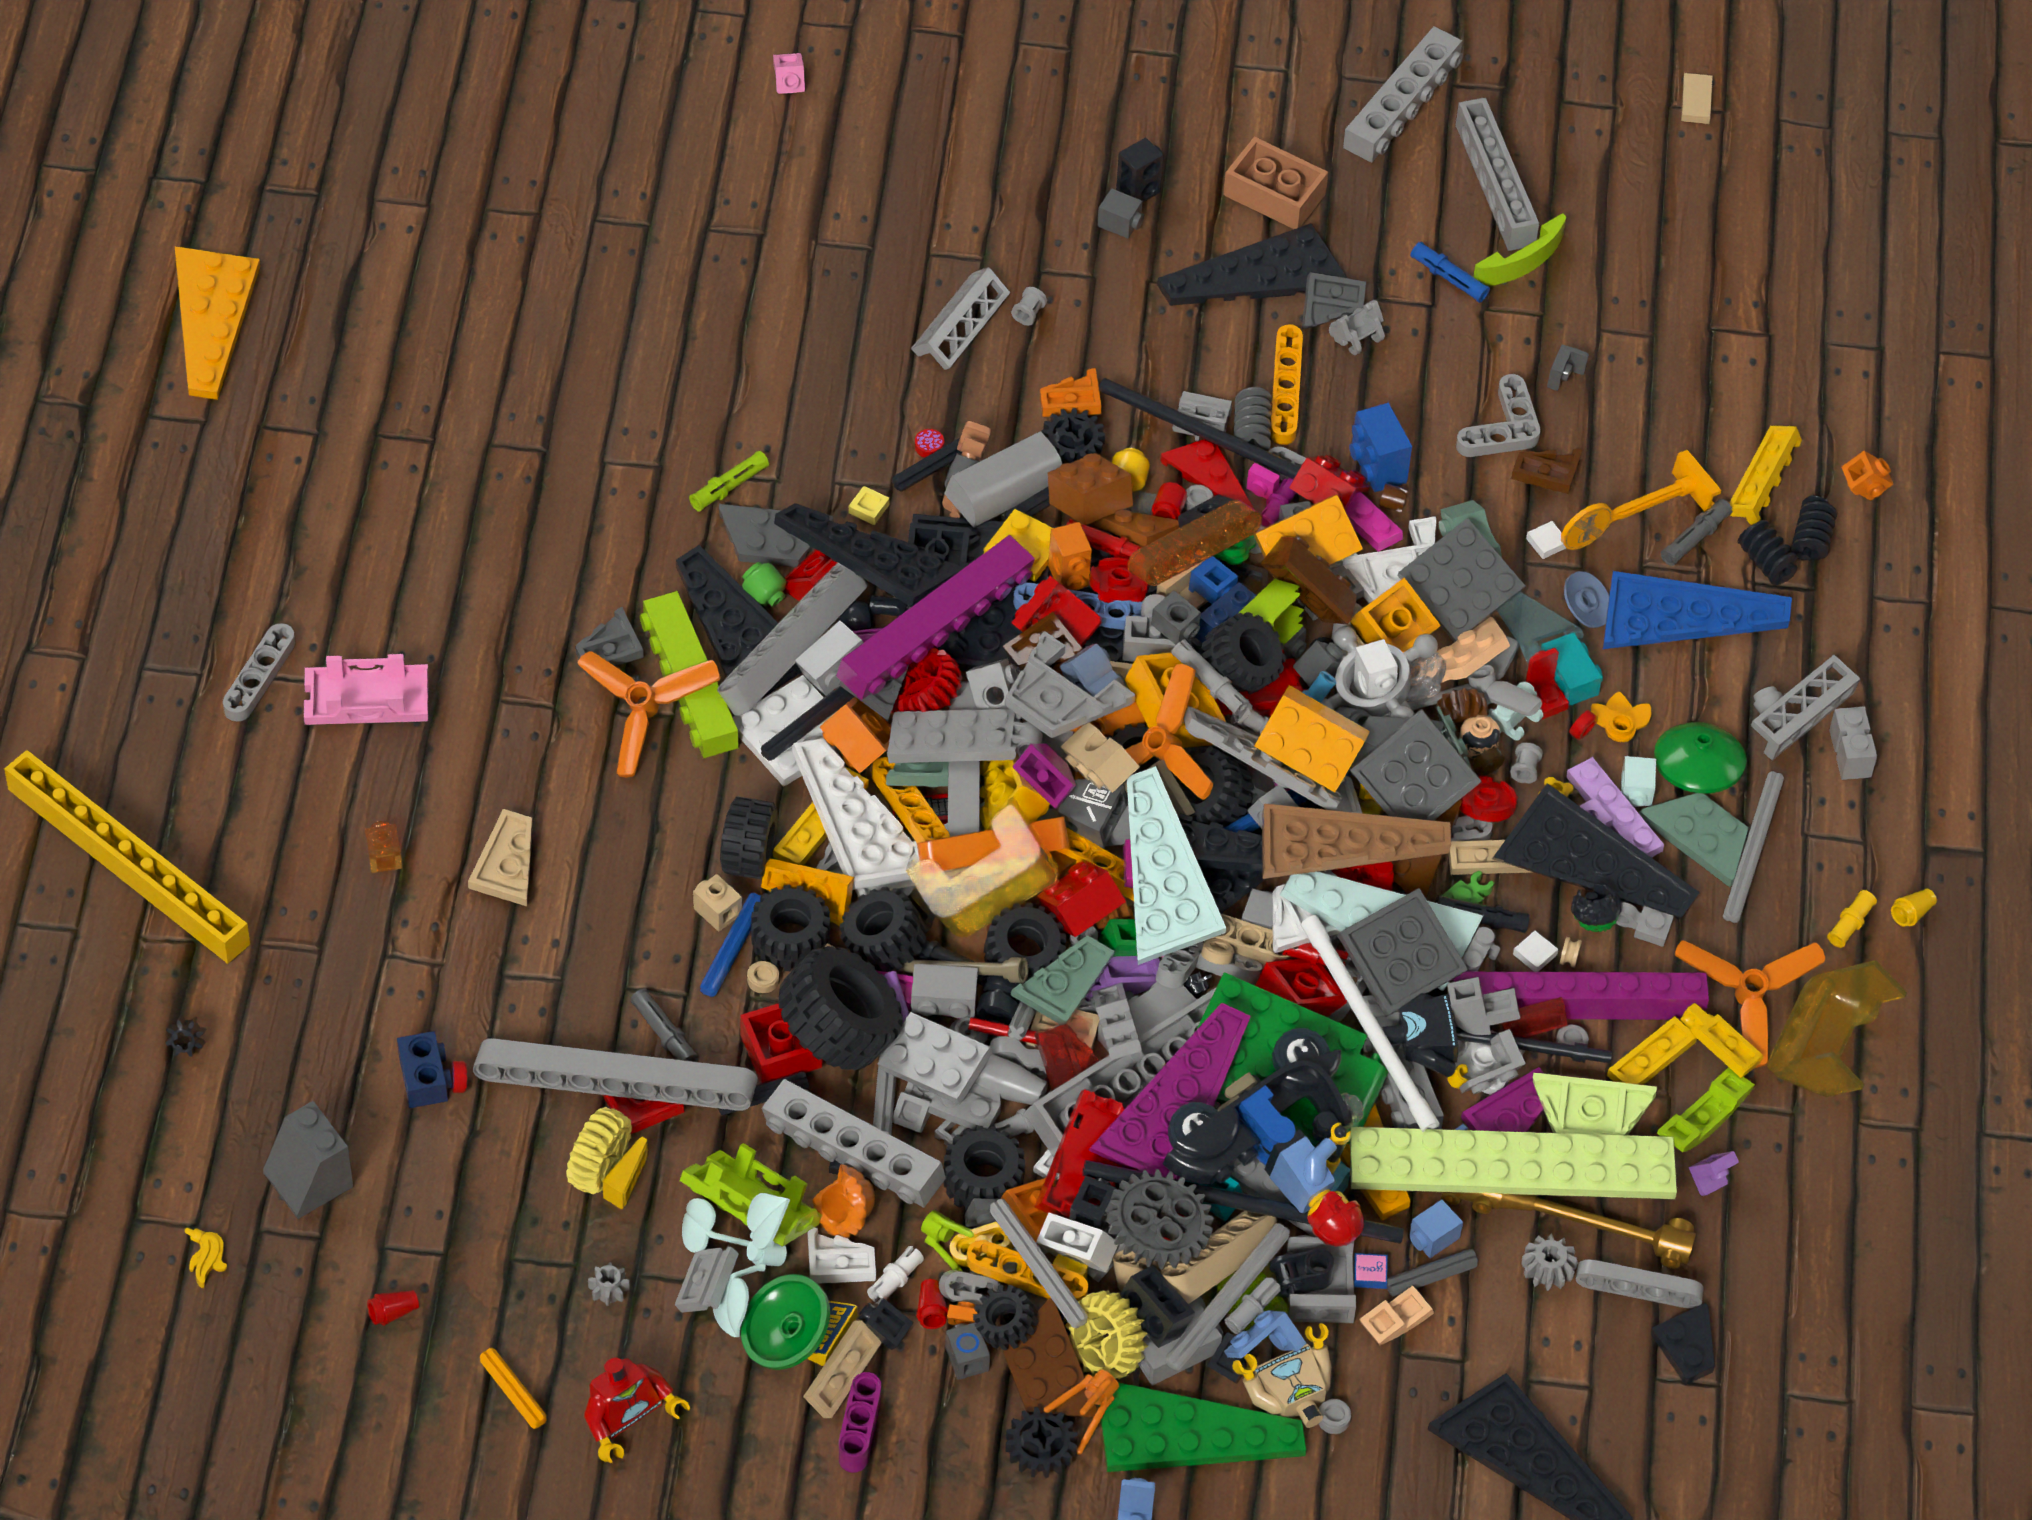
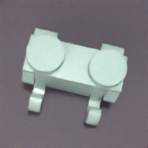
M1521 682L1517 685V687L1537 697V692L1534 691V687L1530 683ZM1497 705L1495 710L1492 708L1488 710V717L1497 722L1500 733L1503 731L1514 740H1520L1524 736L1522 727H1518L1516 730L1513 728L1526 715ZM1539 709L1532 716L1526 717L1533 722H1539L1543 717V712Z

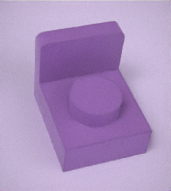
M1734 1151L1713 1154L1689 1167L1701 1196L1708 1195L1728 1184L1726 1175L1729 1174L1728 1168L1739 1163Z

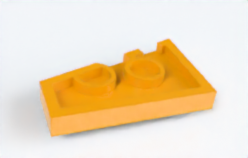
M770 858L765 864V874L762 877L761 887L770 892L771 889L776 887L782 890L784 885H790L792 889H796L797 885L803 886L806 892L811 889L816 892V898L822 897L825 901V906H828L830 921L840 926L844 922L842 919L844 912L850 910L848 906L851 904L854 877Z

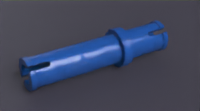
M1422 241L1418 242L1412 249L1410 256L1428 267L1430 273L1435 276L1440 275L1476 299L1477 302H1482L1489 294V286L1484 285L1466 271L1450 262L1445 254H1438Z

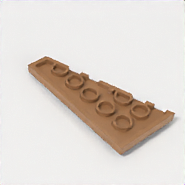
M1264 804L1263 879L1448 854L1451 847L1450 822Z

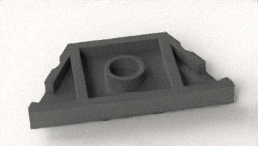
M719 504V516L725 523L727 535L730 542L734 545L738 561L797 567L806 558L807 553L814 550V548L774 524L775 514L781 510ZM829 516V520L833 521V516Z

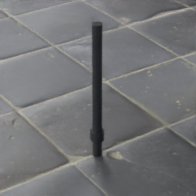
M1455 1027L1457 1040L1492 1045L1490 1040L1498 1034L1491 1032V1035H1474L1465 1032L1459 1027ZM1513 1036L1519 1050L1570 1057L1575 1062L1585 1063V1060L1611 1064L1612 1051L1587 1047L1588 1044L1575 1042L1574 1045Z

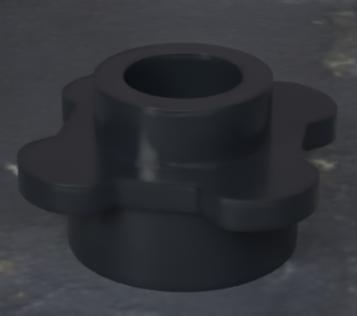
M1200 972L1188 977L1184 986L1192 995H1196L1210 989L1207 979L1212 976L1210 974L1202 978Z

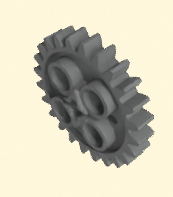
M1156 1169L1154 1177H1150L1146 1170H1143L1140 1179L1132 1174L1128 1182L1122 1180L1118 1190L1115 1189L1107 1207L1109 1212L1106 1222L1111 1223L1108 1233L1117 1234L1114 1241L1115 1245H1126L1123 1251L1124 1255L1132 1251L1135 1253L1134 1262H1138L1143 1257L1146 1259L1147 1267H1150L1153 1261H1157L1159 1268L1162 1270L1166 1262H1169L1174 1269L1177 1268L1179 1260L1187 1265L1191 1257L1198 1258L1201 1249L1206 1248L1213 1230L1210 1226L1214 1218L1208 1215L1211 1205L1202 1204L1205 1194L1195 1195L1196 1185L1184 1186L1185 1178L1183 1177L1178 1181H1174L1173 1172L1171 1171L1166 1178L1161 1176L1159 1169Z

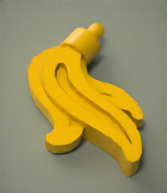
M186 1228L185 1233L191 1236L190 1240L200 1245V1250L190 1260L189 1270L193 1272L196 1267L197 1284L199 1287L204 1288L206 1277L212 1269L218 1272L227 1269V1264L222 1262L223 1241L217 1233L204 1232L198 1228L194 1230Z

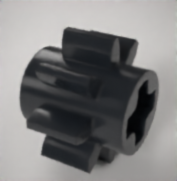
M181 1015L177 1020V1026L174 1024L168 1026L166 1031L172 1034V1036L168 1038L166 1045L173 1046L176 1050L175 1055L180 1054V1052H187L192 1057L195 1053V1047L202 1049L205 1045V1040L200 1038V1036L207 1029L206 1027L200 1028L198 1023H196L197 1017H194L192 1020H185Z

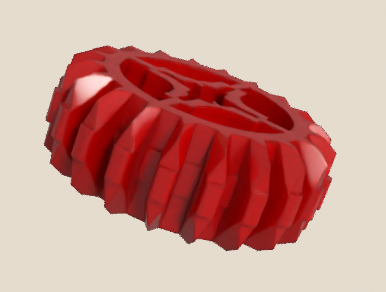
M934 647L928 651L927 655L919 663L912 662L908 667L891 713L941 711L945 706H951L950 700L958 697L957 690L962 687L960 681L963 678L955 659L951 658L944 650H938Z

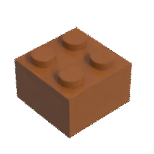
M1096 453L1087 454L1082 459L1063 464L1059 468L1048 472L1049 503L1084 525L1112 515L1117 510H1124L1133 506L1131 474Z

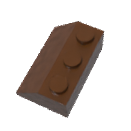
M1282 536L1260 564L1276 579L1298 585V591L1295 592L1300 593V596L1297 599L1322 622L1349 624L1352 620L1357 595L1350 589L1351 584L1342 576L1333 574L1329 570L1330 564L1322 557L1314 556L1308 550V543L1298 536Z

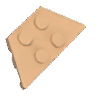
M1489 617L1474 629L1460 634L1457 637L1458 640L1452 645L1439 649L1435 653V657L1411 673V688L1419 687L1427 678H1431L1434 684L1447 680L1467 678L1510 647L1506 635L1494 618Z

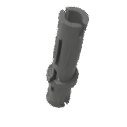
M1719 499L1705 513H1700L1689 528L1660 552L1662 560L1667 565L1674 566L1704 537L1712 535L1717 530L1718 524L1732 514L1731 505L1726 500Z
M644 988L636 991L632 995L630 1002L637 1008L661 1039V1046L666 1051H670L676 1060L697 1062L699 1055L685 1040V1033L673 1025L649 994V991Z

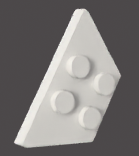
M1330 870L1323 872L1324 874L1336 876ZM1285 884L1276 886L1272 893L1274 953L1310 943L1301 927V923L1306 918L1312 916V914L1280 896ZM1319 919L1329 937L1341 932Z

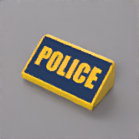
M829 1301L830 1321L826 1335L816 1351L807 1358L808 1360L821 1366L825 1365L853 1321H856L858 1306Z

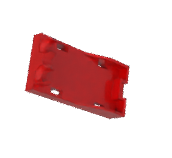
M1086 1089L1080 1092L1034 1208L1047 1214L1051 1213L1070 1219V1208L1085 1176H1082L1085 1160L1122 1167L1088 1149L1125 1110L1122 1105L1123 1103L1112 1098L1100 1097ZM1082 1115V1119L1078 1123V1129L1073 1127L1077 1116ZM1057 1173H1058L1059 1176H1058L1057 1180H1056L1055 1183H1054L1055 1186H1052V1185H1053V1182H1054V1180H1055V1177H1056V1175H1057ZM1109 1182L1113 1187L1116 1186V1183Z

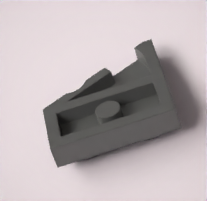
M1310 272L1307 275L1302 329L1331 322L1345 315L1349 316L1353 314L1355 309L1363 308L1366 282Z
M623 607L615 610L614 617L605 625L603 623L598 625L590 636L585 637L575 646L578 659L585 653L592 651L614 666L644 657L642 646Z

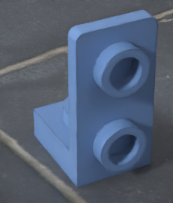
M1267 1310L1255 1318V1324L1248 1331L1240 1332L1230 1341L1232 1345L1224 1352L1230 1358H1243L1268 1335L1271 1342L1280 1350H1293L1297 1352L1307 1343L1286 1312Z
M1142 1478L1123 1479L1121 1482L1118 1520H1152L1155 1483L1148 1482Z

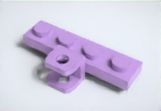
M1593 757L1567 770V779L1586 801L1580 805L1581 808L1648 856L1653 857L1663 852V842Z

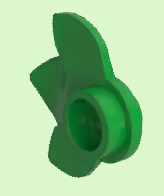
M1245 532L1235 539L1227 540L1209 551H1201L1208 557L1212 555L1213 557L1221 558L1230 565H1238L1249 558V551L1256 546V540L1251 533Z

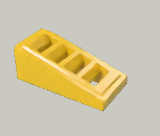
M643 1136L639 1138L602 1180L603 1198L620 1209L626 1206L648 1157L646 1138Z

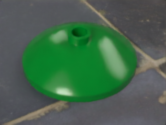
M1690 722L1676 725L1665 731L1655 745L1654 759H1656V767L1659 773L1674 786L1689 792L1707 794L1724 791L1735 785L1745 771L1746 754L1741 743L1726 730L1712 724Z
M797 1274L780 1276L765 1284L750 1300L741 1324V1340L748 1356L757 1364L772 1370L794 1367L810 1357L823 1341L829 1326L830 1305L826 1293L812 1279Z

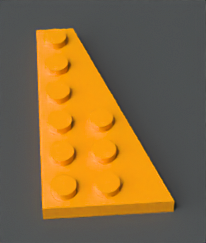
M175 246L188 392L190 396L218 400L259 273L260 259Z

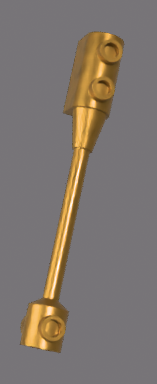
M1439 1192L1442 1193L1441 1199L1444 1202L1457 1205L1461 1199L1473 1202V1209L1482 1214L1490 1213L1492 1208L1498 1210L1500 1208L1525 1211L1536 1210L1653 1245L1655 1255L1662 1257L1661 1263L1672 1269L1679 1268L1681 1263L1688 1264L1696 1233L1693 1232L1694 1226L1689 1221L1681 1218L1671 1219L1668 1225L1664 1224L1655 1232L1541 1199L1537 1195Z

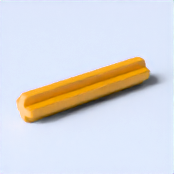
M489 1348L482 1352L480 1362L528 1424L534 1429L545 1424L547 1421L546 1413L496 1349Z

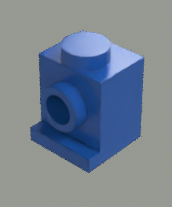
M1211 555L1191 571L1188 590L1192 593L1196 591L1209 603L1213 604L1237 584L1238 576Z

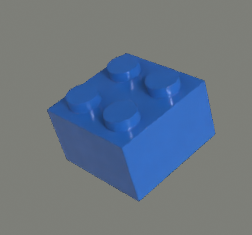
M1389 402L1356 412L1355 423L1352 425L1353 438L1352 443L1349 445V450L1353 460H1357L1360 464L1361 473L1366 477L1365 482L1370 483L1374 492L1382 491L1385 483L1394 486L1407 483L1412 445Z

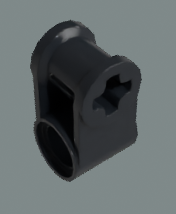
M1317 1248L1296 1254L1281 1255L1271 1260L1269 1263L1270 1271L1275 1274L1277 1283L1281 1287L1278 1296L1288 1298L1290 1294H1301L1327 1288L1333 1280L1334 1258L1332 1254L1325 1249ZM1315 1267H1321V1268H1323V1269H1325V1270H1323V1271H1316V1270H1314L1313 1268H1315Z

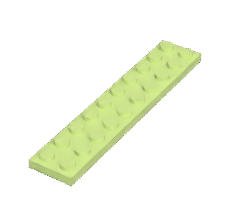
M1351 1127V1189L1675 1199L1677 1194L1673 1137L1426 1129L1422 1132L1421 1129Z

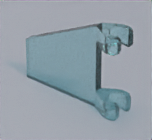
M1521 592L1497 610L1514 638L1518 641L1527 663H1529V659L1534 654L1540 651L1536 641L1563 632L1564 635L1574 632L1580 642V639L1583 638L1581 628Z

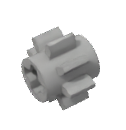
M612 1263L601 1268L595 1267L596 1278H588V1288L593 1290V1300L600 1299L602 1302H605L606 1306L617 1300L622 1302V1291L630 1289L629 1280L624 1279L625 1269L621 1268L618 1270L612 1266Z

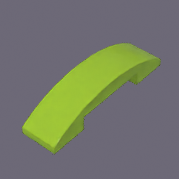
M1562 213L1543 224L1540 229L1539 239L1504 259L1496 252L1475 264L1473 277L1486 286H1492L1515 280L1533 271L1543 264L1559 246L1564 234L1566 216Z
M1728 1067L1711 1083L1709 1091L1680 1116L1675 1114L1658 1130L1657 1134L1661 1137H1673L1674 1146L1682 1152L1691 1150L1707 1139L1733 1114L1753 1090L1755 1084L1745 1077L1740 1078Z

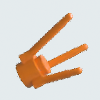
M1099 1370L1094 1376L1087 1374L1080 1383L1044 1408V1412L1049 1413L1084 1388H1086L1085 1395L1088 1401L1081 1408L1080 1414L1085 1415L1094 1404L1100 1405L1077 1448L1078 1455L1084 1451L1106 1409L1114 1401L1113 1394L1119 1388L1117 1380L1105 1370Z

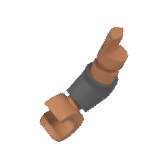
M971 421L965 423L957 446V450L961 451L962 454L957 453L945 480L946 488L951 476L978 463L979 460L976 457L982 458L991 433L990 428ZM944 495L943 507L951 511L950 517L960 518V511Z

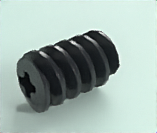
M1811 495L1802 501L1791 545V553H1796L1800 560H1820L1828 556V547H1830L1838 512L1826 499Z
M1764 519L1745 529L1740 534L1737 543L1741 545L1744 552L1748 553L1749 558L1755 561L1756 566L1762 569V573L1769 578L1772 585H1781L1795 575L1798 567L1794 564L1797 562L1798 556L1796 553H1790V546L1787 544L1783 545V538L1776 536L1777 531L1775 528H1769V521Z

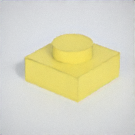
M863 486L850 503L849 514L875 525L888 508L889 497Z

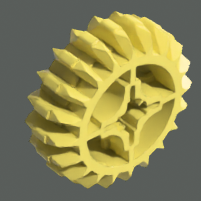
M607 1107L598 1109L590 1116L589 1121L584 1124L583 1130L579 1132V1137L570 1153L571 1157L567 1163L568 1169L566 1171L569 1183L574 1185L575 1188L593 1195L603 1190L602 1180L622 1159L628 1149V1142L631 1139L630 1133L632 1131L631 1119L624 1116L622 1112Z
M1100 1291L1086 1295L1085 1298L1078 1302L1088 1315L1087 1323L1077 1329L1073 1328L1069 1322L1065 1325L1070 1331L1068 1337L1080 1364L1083 1363V1373L1089 1372L1094 1376L1099 1370H1105L1115 1379L1126 1377L1127 1374L1135 1371L1139 1367L1138 1363L1145 1358L1142 1351L1148 1345L1143 1341V1338L1148 1333L1141 1329V1324L1144 1320L1137 1318L1138 1308H1130V1300L1121 1299L1119 1293Z

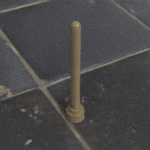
M1011 957L1003 963L913 960L911 963L906 962L903 964V968L899 970L896 968L892 969V971L914 972V964L978 968V975L1003 976L1004 979H1008L1011 983H1024L1028 977V962L1024 957Z

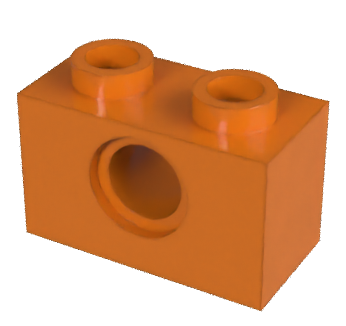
M1080 522L1051 529L1048 567L1053 578L1067 589L1075 591L1089 586L1092 551Z

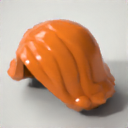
M841 1164L838 1179L821 1190L812 1199L813 1208L822 1214L820 1220L821 1227L825 1228L830 1235H839L845 1238H849L851 1234L855 1236L864 1228L865 1219L874 1207L875 1191L871 1182L866 1180L865 1176L855 1168Z

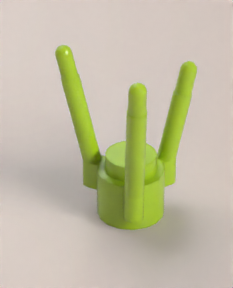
M932 1210L926 1216L921 1226V1231L928 1235L925 1243L933 1247L952 1270L963 1271L939 1242H948L955 1231L970 1238L974 1237V1233L970 1231V1228L954 1222L936 1210Z

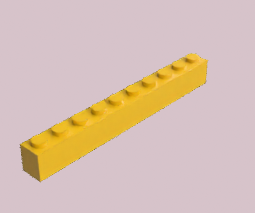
M26 750L4 768L10 792L227 964L250 945L248 924L31 752Z

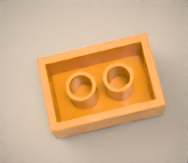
M1338 495L1322 500L1253 534L1264 558L1282 536H1298L1308 543V550L1314 556L1322 557L1330 565L1363 550Z
M1171 653L1137 656L1124 679L1129 690L1135 693V702L1149 728L1157 726L1156 718L1175 665L1183 664ZM1195 676L1187 708L1190 706L1226 722L1215 699L1210 695L1211 691ZM1184 719L1182 725L1174 734L1182 741L1183 748L1213 745L1205 739L1192 736L1185 727Z
M1289 685L1254 747L1335 793L1370 731Z

